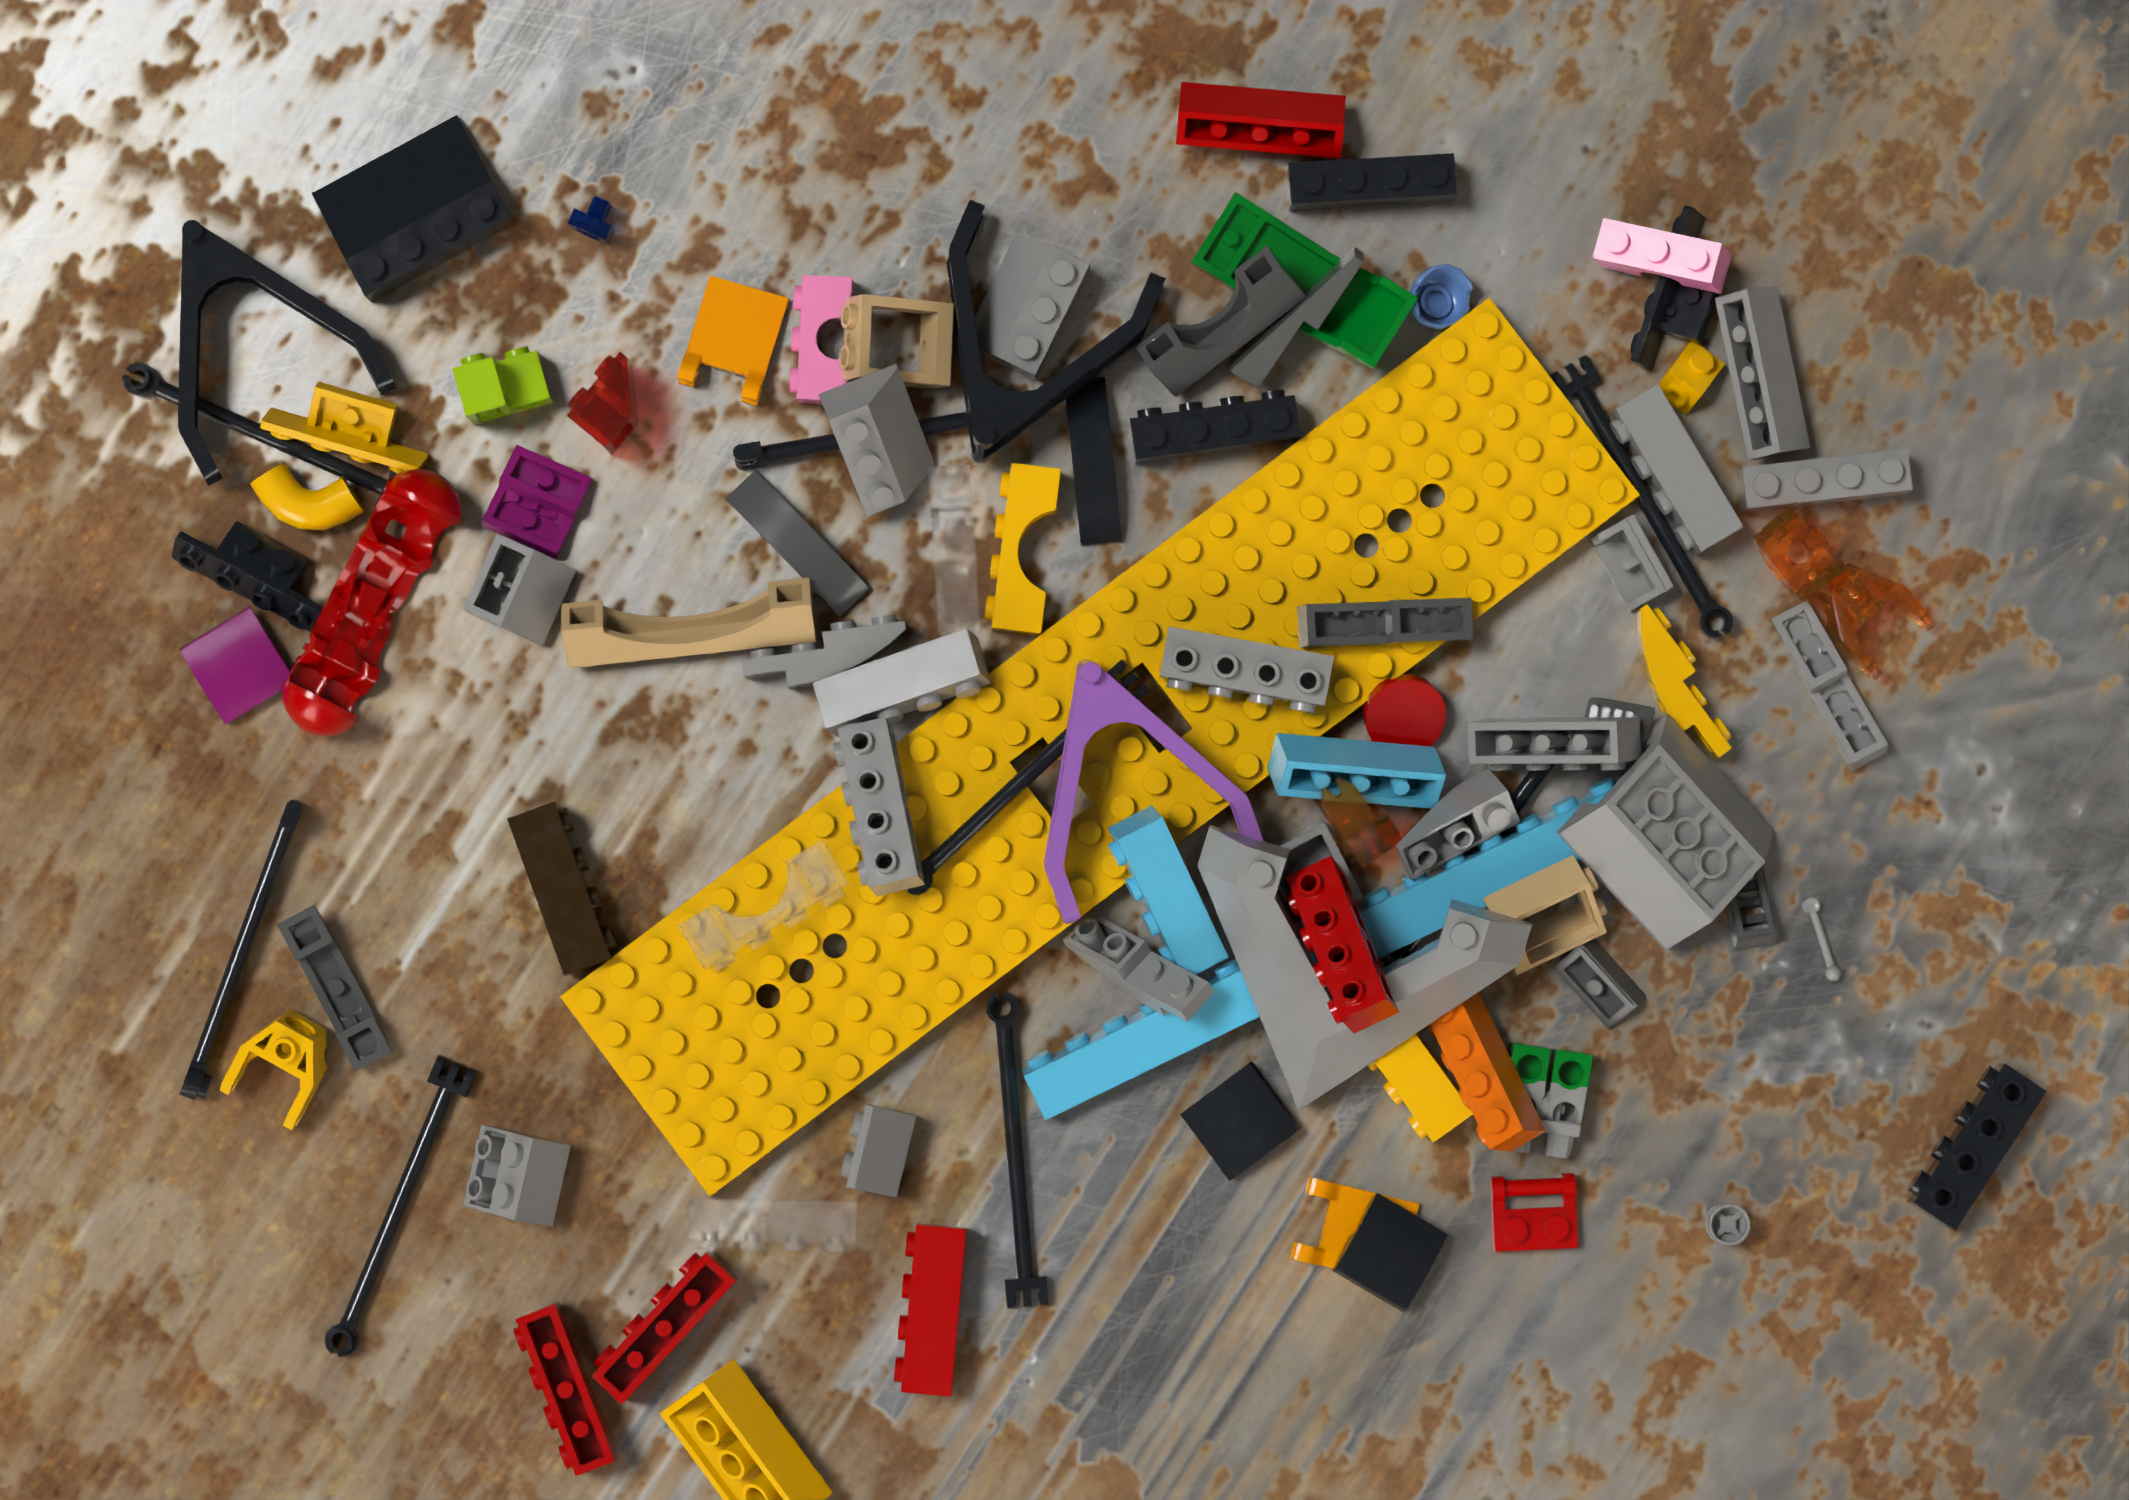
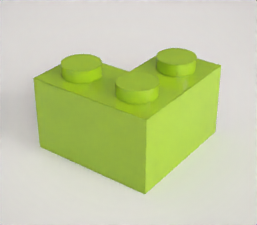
M528 347L516 348L505 352L506 359L497 362L493 357L485 358L484 353L474 354L460 359L461 366L452 368L465 416L474 425L554 402L542 359L537 350L529 352Z

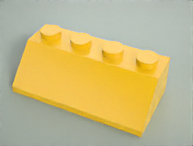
M734 1358L659 1413L723 1500H825L833 1494L822 1475L814 1468L800 1449L796 1440L792 1438L775 1415L773 1409L766 1403L749 1380L748 1375L740 1368Z

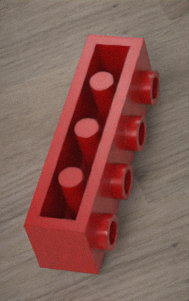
M1181 82L1176 144L1341 158L1346 96Z
M1328 856L1286 876L1291 892L1286 894L1288 904L1296 917L1300 915L1305 927L1299 929L1300 935L1308 951H1314L1319 963L1313 965V968L1322 987H1328L1333 999L1328 1000L1327 1004L1336 1023L1343 1022L1355 1034L1400 1013L1344 870L1332 856Z
M917 1223L915 1232H907L905 1256L913 1257L912 1274H903L901 1298L909 1299L908 1316L900 1315L898 1340L905 1341L904 1357H896L894 1382H902L901 1392L948 1397L952 1395L966 1227Z
M710 1251L705 1252L702 1257L695 1252L679 1269L684 1275L674 1287L666 1283L650 1300L655 1305V1308L645 1318L638 1313L623 1329L622 1333L627 1338L618 1348L615 1349L610 1344L593 1362L598 1369L591 1377L621 1405L630 1398L739 1280Z
M556 1302L515 1319L518 1327L513 1329L520 1350L522 1352L527 1350L533 1366L528 1368L535 1389L537 1391L543 1390L548 1405L543 1407L551 1430L558 1429L563 1444L558 1446L566 1469L573 1468L575 1476L616 1461L619 1458L560 1303Z

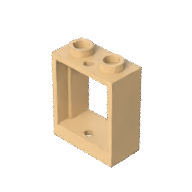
M867 294L846 298V304L841 312V325L845 328L844 346H842L839 354V365L843 370L842 381H853L881 370L869 368L872 309L921 314L919 372L899 371L905 387L937 389L950 386L954 303Z
M1574 855L1483 897L1487 910L1522 920L1577 894L1579 903L1532 925L1520 965L1514 968L1516 975L1607 933L1602 916L1608 913L1599 893L1596 891L1599 889L1590 868L1581 869Z

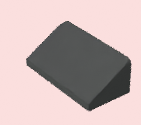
M1596 939L1574 948L1553 967L1608 1029L1631 1012L1645 998L1644 992Z

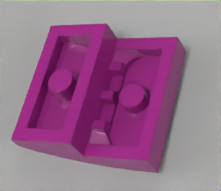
M516 445L499 479V486L481 520V526L557 559L582 506L592 478Z
M251 606L179 649L225 725L283 690V684L291 671Z

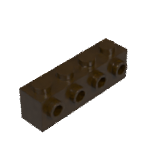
M551 802L508 818L509 826L563 975L569 976L612 959L613 954L611 950L618 948L610 925L602 926L597 911L604 909L596 886L588 887L583 872L589 870V865L582 847L574 849L569 833L575 831V827L568 808L560 809L557 802Z

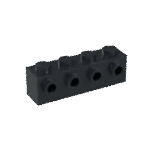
M1274 390L1260 393L1261 400L1244 402L1243 396H1231L1219 399L1220 406L1203 408V403L1199 401L1178 405V412L1162 414L1161 407L1138 410L1137 417L1130 418L1129 423L1135 464L1297 442L1300 439V429L1295 395L1285 396L1284 390Z
M1998 1063L1995 1068L1989 1066L1984 1071L1976 1087L1981 1089L1972 1103L1967 1100L1961 1106L1953 1120L1958 1124L1949 1138L1945 1135L1941 1137L1930 1155L1935 1158L1934 1162L1927 1172L1920 1170L1908 1188L1912 1195L1907 1202L1949 1230L1956 1231L2047 1092L2005 1063Z

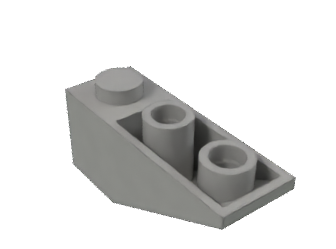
M1488 768L1452 787L1395 847L1408 878L1413 880L1520 823L1508 790Z

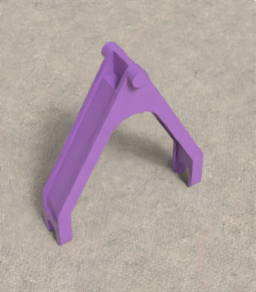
M1088 659L1080 661L1076 667L1074 688L1044 857V869L1065 924L1081 919L1063 866L1084 747L1095 732L1108 724L1128 722L1140 725L1229 802L1241 835L1263 841L1246 794L1098 664Z

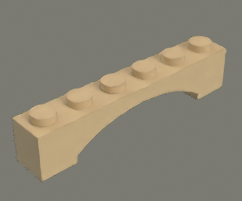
M809 578L768 582L767 590L745 602L722 610L691 616L656 617L631 614L604 606L603 599L561 604V630L568 668L592 667L623 662L631 663L642 660L716 654L727 651L754 650L765 647L816 642L815 615Z

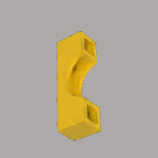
M1011 463L1010 473L1002 472L999 497L1007 498L1005 514L997 513L994 538L1002 539L1000 555L992 554L989 579H996L997 585L995 596L987 595L984 620L992 621L991 628L993 631L1035 636L1042 634L1046 592L1033 585L1026 578L1019 564L1018 550L1024 533L1033 523L1043 517L1056 514L1061 469Z

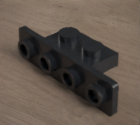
M1685 205L1681 215L1675 219L1671 233L1698 238L1705 217L1694 207ZM1658 275L1659 279L1654 293L1648 296L1645 303V318L1641 330L1635 334L1631 343V361L1641 369L1651 371L1664 334L1702 344L1716 304L1715 298L1718 297L1719 293L1683 286L1676 280Z
M237 520L217 549L181 531L175 538L172 558L178 561L183 568L189 571H197L214 580L222 589L234 591L251 600L258 608L274 612L287 619L292 626L298 629L312 631L323 606L292 590L306 570L309 562L308 558Z

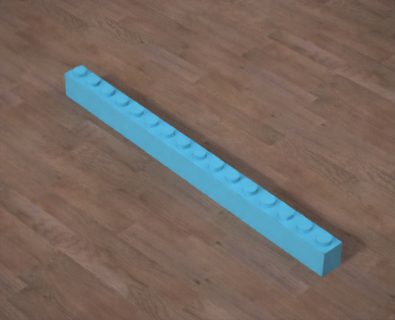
M1612 777L1601 780L1589 788L1591 793L1577 800L1575 796L1566 797L1552 805L1553 812L1540 818L1537 814L1529 815L1515 825V830L1503 836L1499 833L1480 843L1478 848L1466 854L1462 853L1413 880H1410L1408 875L1402 878L1404 884L1390 891L1387 887H1381L1367 894L1364 897L1366 902L1359 905L1358 908L1378 959L1443 928L1451 899L1485 908L1483 897L1571 855H1574L1577 862L1582 861L1556 832L1583 803L1598 804L1619 780L1613 781ZM1313 951V953H1314V955H1315L1314 958L1316 959L1317 963H1319V962H1318V959H1317V957H1316V954H1315V952ZM1236 959L1218 966L1214 969L1216 975L1206 979L1214 993L1188 1022L1170 1012L1163 1016L1142 1003L1139 1006L1141 1011L1128 1018L1124 1014L1114 1016L1102 1024L1103 1030L1091 1036H1088L1087 1032L1077 1034L1064 1042L1066 1048L1053 1054L1046 1050L1027 1060L1028 1066L1023 1068L1022 1072L1044 1119L1052 1118L1260 1017Z

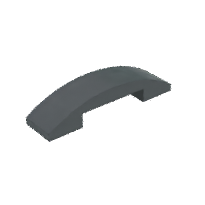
M755 470L725 498L802 578L810 579L811 588L840 618L870 590L843 559Z
M313 905L278 923L277 926L295 960L299 961L337 1033L336 1037L353 1069L357 1071L392 1053L391 1046L359 981L316 906Z

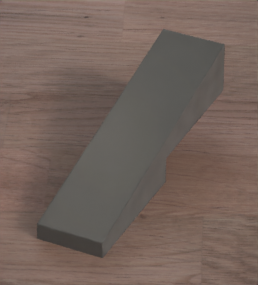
M1356 247L1349 251L1305 292L1306 298L1270 324L1231 360L1230 371L1254 387L1259 388L1303 321L1317 330L1319 329L1364 262L1363 252Z
M1471 598L1305 604L1297 607L1299 648L1473 640Z

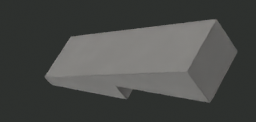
M1808 600L1772 618L1771 623L1850 771L1852 772L1888 752L1887 741L1848 676L1847 667Z

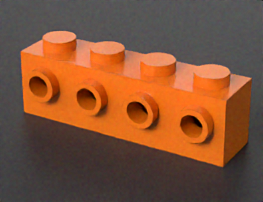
M1479 992L1426 1026L1428 1031L1437 1038L1443 1051L1441 1053L1442 1061L1446 1068L1454 1074L1460 1086L1459 1096L1463 1104L1472 1111L1478 1124L1476 1127L1477 1134L1490 1150L1514 1151L1546 1131Z

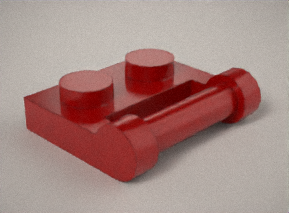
M1561 1173L1560 1178L1504 1180V1176H1491L1494 1252L1578 1248L1576 1181L1574 1173ZM1562 1194V1206L1505 1209V1197Z

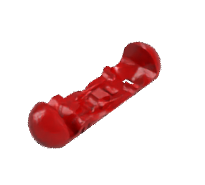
M412 469L393 476L387 482L375 509L366 523L364 531H362L309 634V644L305 643L302 648L305 652L301 656L298 655L283 684L282 698L284 708L292 721L302 730L318 736H335L351 729L359 721L360 716L354 714V704L359 697L367 694L378 679L381 671L378 667V658L389 637L393 613L407 599L417 576L430 569L433 563L434 544L440 533L453 524L459 525L462 520L463 512L460 496L453 485L442 475L430 470ZM391 520H396L406 526V530L400 539L386 533V528Z

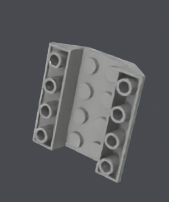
M1664 713L1651 727L1646 747L1643 749L1645 752L1598 804L1583 803L1556 833L1663 949L1667 950L1713 922L1761 868L1767 859L1773 829L1669 714Z

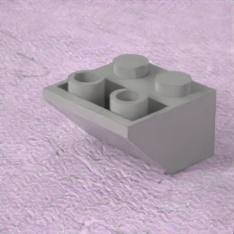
M496 533L463 610L544 646L577 570Z
M872 1104L865 1105L864 1112L856 1111L850 1135L858 1137L855 1151L846 1152L841 1176L848 1178L846 1187L898 1197L917 1115Z
M481 1124L479 1137L475 1145V1155L470 1177L466 1185L463 1206L515 1221L553 1227L571 1145Z

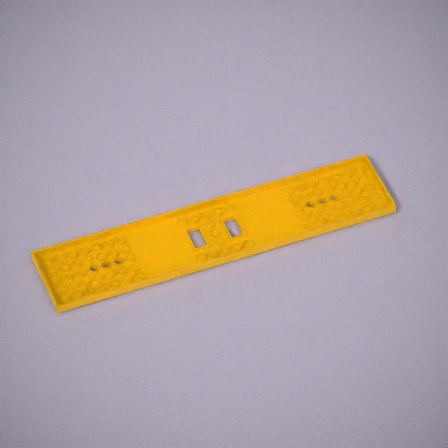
M1489 297L990 672L991 683L980 687L981 691L966 698H956L897 742L920 862L937 849L1017 774L1010 762L1042 738L1047 744H1050L1067 728L1076 667L1080 661L1085 659L1091 660L1108 672L1123 659L1128 666L1121 674L1116 676L1119 680L1140 664H1143L1192 728L1181 738L1242 792L1247 793L1270 775L1267 766L1277 733L1321 737L1368 701L1369 694L1380 682L1388 678L1392 680L1400 677L1447 642L1299 648L1298 606L1325 603L1471 598L1472 621H1475L1634 501L1640 494ZM1436 485L1442 490L1444 500L1440 506L1430 508L1422 503L1420 493L1425 486ZM1394 510L1405 511L1411 519L1410 528L1403 533L1392 531L1387 524V517L1390 512ZM1366 534L1375 538L1378 550L1374 556L1364 558L1356 553L1354 542L1360 535ZM1169 626L1334 656L1324 708L1316 707L1315 713L1312 714L1291 710V702L1274 699L1273 706H1266L1249 702V694L1233 692L1232 699L1208 695L1209 687L1192 684L1191 691L1166 687L1167 680L1160 679L1159 677ZM1128 722L1108 724L1095 732L1084 747L1078 785L1092 805L1071 821L1063 866L1081 917L1125 885V879L1130 877L1125 864L1119 867L1109 850L1108 844L1113 842L1108 830L1110 826L1152 805L1163 817L1175 844L1178 845L1229 806V802L1169 750L1165 749L1159 753L1136 724ZM840 785L614 955L612 959L606 961L560 996L709 1197L1074 923L1065 924L1063 922L1044 869V857L1051 817L1029 787L1023 790L933 875L931 888L926 893L912 895L906 889L876 896L869 888V885L863 886L860 880L857 862L863 861L861 845H854L849 822L856 821L853 806L847 807L842 786ZM831 934H840L847 942L846 952L839 958H831L824 952V940ZM798 959L808 960L814 968L812 978L806 983L795 982L790 975V967ZM765 984L775 985L780 991V1001L773 1008H764L757 1001V991Z

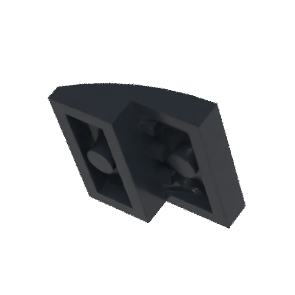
M1252 1061L1180 1114L1229 1181L1301 1129V1126Z
M1376 1193L1371 1197L1355 1232L1348 1237L1332 1271L1401 1312H1405L1429 1273L1448 1234Z

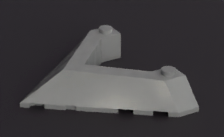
M1210 825L1198 862V869L1298 1111L1520 965L1532 923L1451 899L1440 938L1425 945L1424 948L1403 959L1400 958L1382 968L1400 1013L1354 1034L1343 1022L1337 1024L1327 1004L1328 1000L1333 999L1328 987L1323 988L1313 968V965L1317 964L1314 958L1315 955L1313 951L1309 952L1300 935L1299 926L1297 927L1279 891V885L1290 849Z

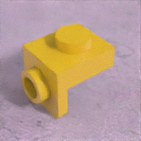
M1690 341L1658 385L1670 405L1683 414H1687L1725 363L1697 342Z

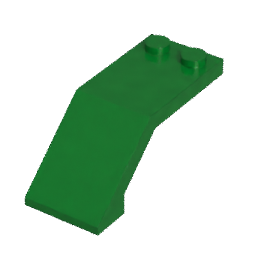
M1235 192L1190 263L1234 291L1236 285L1234 270L1265 246H1268L1290 270L1305 293L1342 258L1333 255ZM1359 268L1319 329L1317 330L1303 321L1297 331L1374 369L1418 298L1385 276L1379 277Z

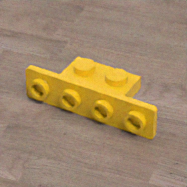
M320 381L314 389L308 418L276 408H270L261 420L260 428L270 431L271 435L283 440L295 438L310 443L311 447L320 451L330 452L335 450L349 454L350 458L357 462L380 463L389 466L391 471L398 474L406 470L422 469L428 459V453L390 442L398 404Z

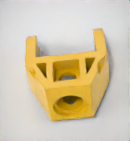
M292 1009L287 1010L264 1028L257 1031L240 1046L222 1081L220 1091L229 1095L236 1088L250 1060L256 1056L267 1060L300 1079V1091L283 1124L286 1128L293 1130L306 1112L327 1069V1063L324 1060V1051L327 1048V1029Z

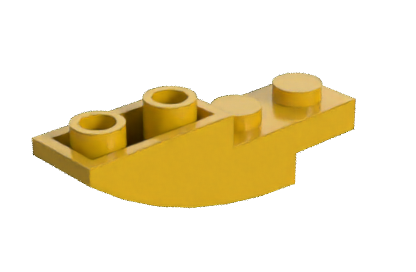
M1648 604L1636 611L1637 638L1644 673L1653 697L1662 715L1668 713L1683 731L1691 728L1715 760L1732 749L1727 742L1732 736L1719 718H1715L1712 721L1702 708L1707 702L1696 686L1691 684L1687 687L1683 680L1696 672L1692 666V663L1696 661L1694 655L1683 641L1676 644L1667 632L1671 628V624L1658 607L1651 610Z

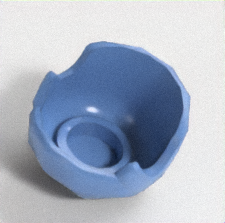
M1449 264L1429 267L1418 274L1411 285L1409 292L1418 299L1410 311L1414 314V318L1423 326L1434 330L1449 328L1469 312L1470 296L1473 290L1472 282L1462 269Z

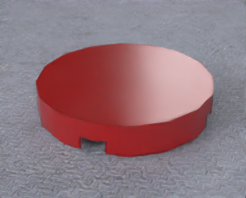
M1405 674L1392 680L1388 678L1380 682L1372 690L1368 701H1366L1363 707V719L1365 728L1374 742L1431 746L1441 736L1446 724V706L1438 689L1427 679L1412 674Z

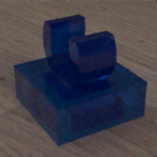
M594 196L587 214L574 208L568 225L572 230L609 246L615 229L605 221L612 205H610V202Z

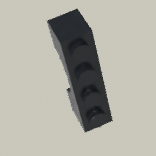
M1454 153L1288 163L1289 211L1331 209L1346 204L1375 201H1399L1411 204L1454 202L1457 195Z

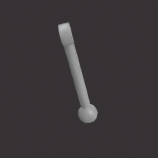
M1811 897L1804 901L1803 909L1806 913L1810 914L1827 965L1825 976L1830 981H1837L1840 979L1842 972L1834 963L1818 914L1820 902L1818 899Z

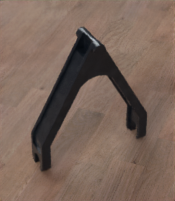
M970 200L950 244L947 273L951 303H954L953 318L972 459L977 463L987 462L994 453L1138 345L1146 332L1166 278L1150 272L1132 318L1038 389L1024 392L1004 389L990 380L981 366L966 258L982 222V213L985 205Z
M189 220L182 226L178 429L208 486L218 482L223 477L198 432L201 311L209 297L220 288L235 283L254 284L354 347L381 396L396 389L386 365L365 329L203 227L196 220Z

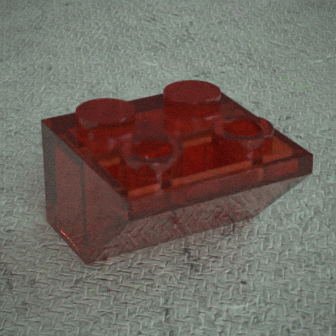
M621 352L615 358L611 355L607 356L594 373L598 379L588 390L582 387L567 405L571 409L567 414L571 422L611 456L638 425L634 369L628 358Z

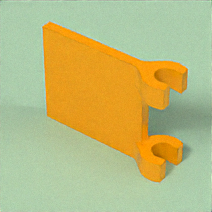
M710 275L690 341L677 375V379H679L678 384L694 388L700 365L704 364L746 377L741 392V402L758 406L789 298Z
M1309 1177L1305 1193L1329 1200L1318 1246L1314 1247L1293 1241L1289 1258L1333 1269L1348 1237L1355 1232L1371 1197L1376 1193ZM1382 1195L1417 1216L1419 1203Z

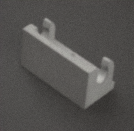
M1634 514L1590 539L1630 612L1674 587Z

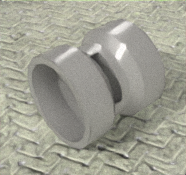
M1720 1203L1710 1208L1707 1212L1704 1226L1708 1236L1716 1243L1731 1246L1739 1244L1747 1237L1750 1230V1220L1745 1210L1739 1206Z

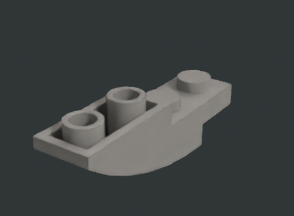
M896 615L871 618L872 625L856 627L854 620L831 623V631L822 632L823 649H817L816 643L813 642L792 645V653L776 655L775 648L750 651L751 658L742 660L744 677L748 679L786 673L787 687L789 689L813 685V682L864 665L890 648L907 632L905 621L897 622Z
M1091 911L1087 912L1062 939L1069 949L1093 969L1130 996L1163 1016L1170 1012L1188 1022L1214 993L1208 981L1152 952L1145 940Z

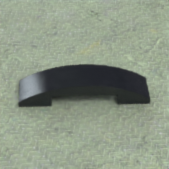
M1098 377L1090 380L1066 399L1081 545L1122 541L1105 377Z

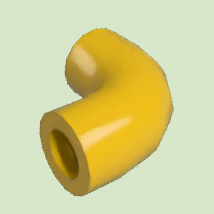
M282 463L250 483L262 504L277 520L299 530L325 531L346 523L364 512L360 500L343 476L326 487L318 490H309L301 486L286 463Z

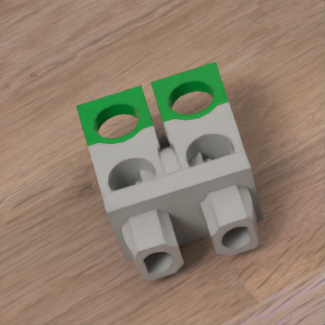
M1511 1042L1509 1056L1546 1130L1544 1133H1548L1545 1155L1568 1159L1574 1137L1579 1138L1593 1055L1553 1048L1548 1089H1546L1551 1049ZM1531 1141L1514 1151L1529 1153Z

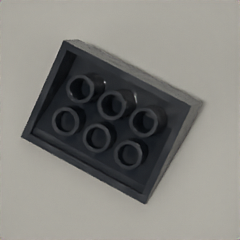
M457 115L312 193L344 259L363 294L370 302L516 224Z

